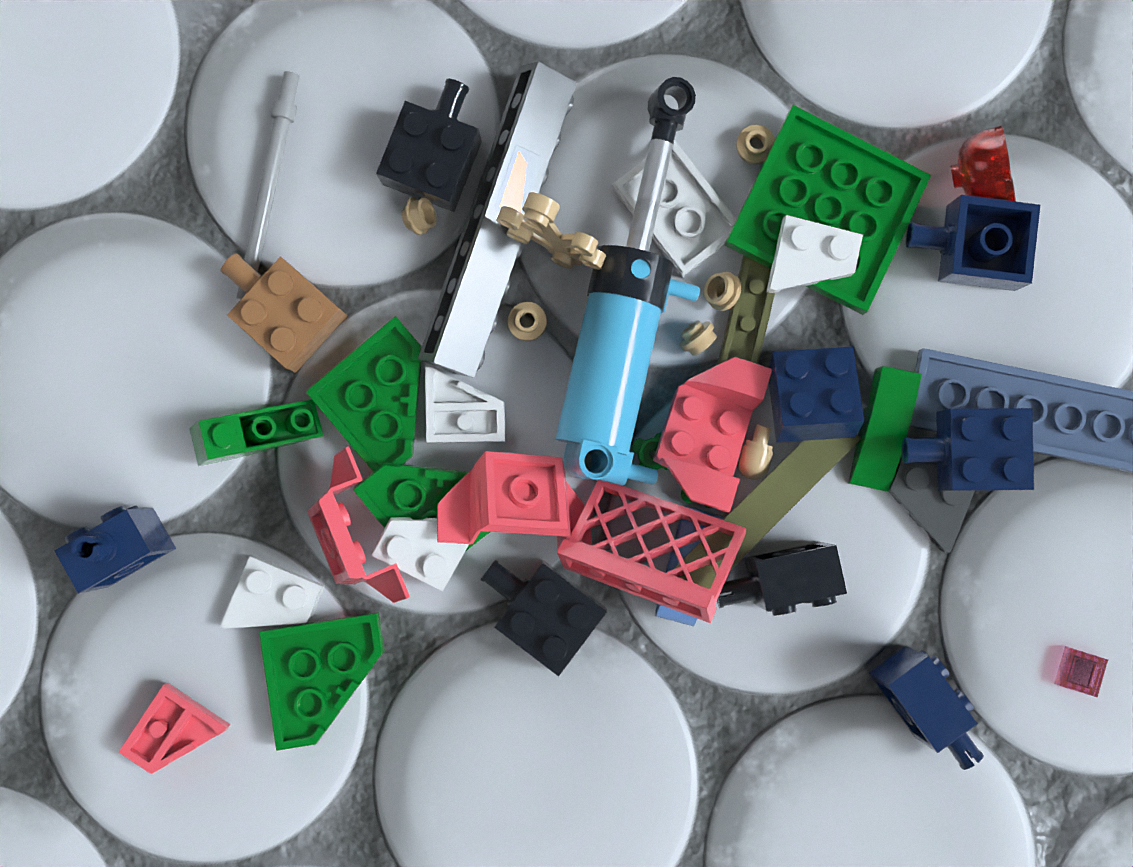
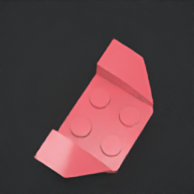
M734 357L692 377L675 391L653 461L670 470L691 501L730 513L740 480L733 477L752 412L764 399L772 369Z
M348 446L334 456L330 488L307 511L336 584L355 585L364 581L393 603L407 599L410 595L397 563L369 575L365 574L362 566L363 563H366L364 551L357 540L352 541L347 526L351 525L347 509L343 503L337 504L334 497L363 480Z
M485 451L473 468L437 504V542L473 544L479 533L485 531L557 536V549H559L563 539H570L585 505L566 481L562 457ZM591 529L585 531L580 542L592 546Z

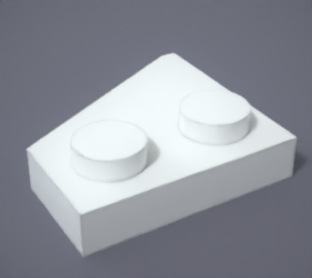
M786 215L782 220L766 292L775 293L782 289L801 285L803 287L828 279L835 280L851 276L855 273L863 235Z
M425 367L426 443L506 442L504 401L479 391L432 367Z
M391 517L372 550V556L389 565L397 563L399 570L443 591L469 544L438 543L437 518L413 520L407 517Z
M250 556L220 627L230 629L308 623L311 620L325 585L256 556Z

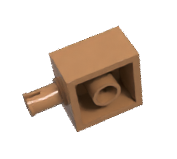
M238 253L229 257L221 267L220 271L245 292L244 297L227 316L281 365L295 373L348 316L281 256L262 276L247 264Z

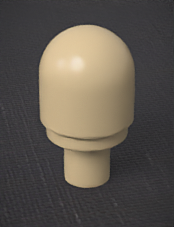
M756 424L752 441L746 440L745 445L742 446L738 466L742 475L748 479H760L769 471L773 456V446L767 445L771 432L770 427Z

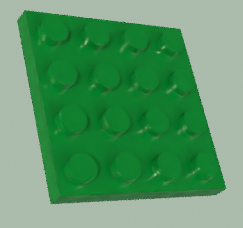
M792 105L724 245L772 269L782 220L786 215L862 234L863 237L854 274L840 279L820 281L817 284L807 285L806 287L864 315L868 312L931 175Z

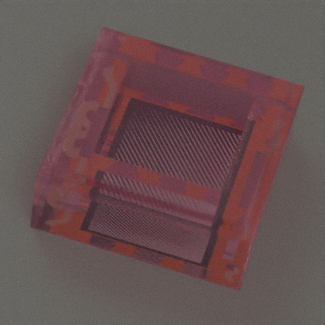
M1065 646L1054 684L1098 697L1108 659Z

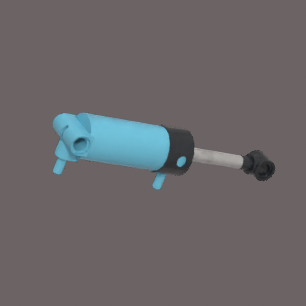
M681 77L666 79L651 94L648 100L649 123L654 128L626 246L602 245L597 248L606 254L601 269L593 268L587 291L588 300L555 440L567 443L563 463L565 470L575 478L600 480L621 486L625 485L627 479L653 485L658 478L656 469L632 464L634 453L629 452L660 314L665 312L668 296L673 295L696 301L700 293L698 286L671 278L674 264L670 260L649 252L676 131L683 130L686 114L693 109L696 99L693 86ZM664 95L674 97L677 101L678 109L670 108L665 102ZM587 453L592 457V465L589 470L586 469L584 464V458Z

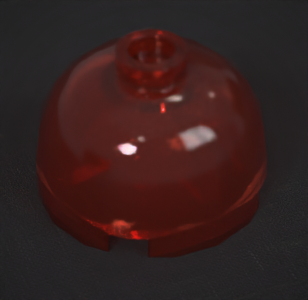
M1003 127L990 128L973 134L960 147L958 151V164L950 166L954 189L962 187L964 194L968 196L1016 201Z

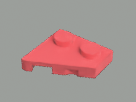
M166 683L161 687L119 750V753L150 774H153L215 736L220 735L231 724L171 684Z

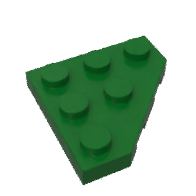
M396 316L306 391L308 396L372 471H375L384 463L404 465L414 454L421 360L418 357L422 346Z
M384 463L355 485L353 491L385 528L391 517H407L413 520L437 518V504L468 472ZM481 531L475 542L468 545L466 551L490 532Z
M379 612L259 632L276 751L316 745L385 651Z

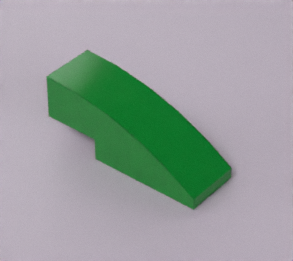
M887 366L875 369L868 406L863 408L864 423L858 433L861 440L855 447L848 484L889 491L902 454V441L907 437L922 374Z

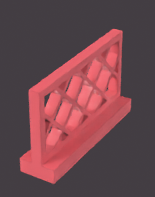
M598 480L570 539H563L557 554L563 567L567 570L711 623L717 609V599L746 535V528L625 486ZM604 492L619 496L623 503V506L601 514L598 505ZM645 506L655 509L659 519L638 527L632 512ZM595 511H596V513H597L598 516L592 518L593 515H594V513H595ZM627 514L633 529L611 538L606 522ZM681 519L691 521L696 532L674 540L668 524ZM602 525L607 540L592 546L580 542L586 530ZM663 527L670 542L648 551L641 535ZM716 532L733 536L729 547L715 553L711 552L705 539L707 535ZM637 537L643 553L629 559L619 556L615 546ZM700 540L707 556L685 564L678 548ZM611 548L613 553L607 552L605 550ZM674 550L680 567L666 573L657 570L652 559ZM723 559L720 567H718L716 561ZM647 561L648 564H649V567L646 566V565H643V564H641V563H644V562ZM711 564L716 576L711 588L708 589L693 583L689 572ZM682 575H685L686 580L681 579V578H678V577H680V576H682Z

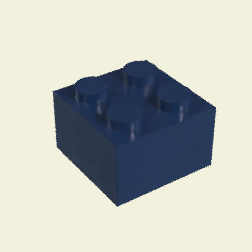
M853 346L773 352L768 368L772 369L769 389L776 443L855 438L864 423V415Z

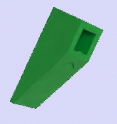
M312 399L200 420L189 428L198 466L237 459L323 437L316 404Z

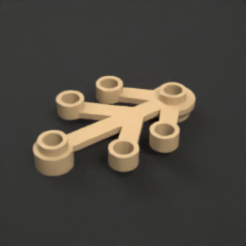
M529 192L522 207V210L525 212L524 215L511 207H501L496 221L509 228L507 235L510 238L524 244H528L530 239L547 248V251L553 255L551 260L564 268L572 269L574 265L584 264L594 269H601L606 254L596 249L599 243L598 240L582 232L561 234L554 223L560 205L553 199L540 193Z

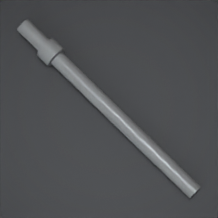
M284 71L279 98L274 100L271 117L274 118L244 259L257 272L261 261L289 124L294 122L297 110L294 100L299 75L289 71ZM238 287L236 298L242 299L245 292Z

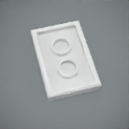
M674 140L652 241L666 259L674 264L673 268L682 278L724 246L736 218ZM646 159L611 186L632 215L634 214Z

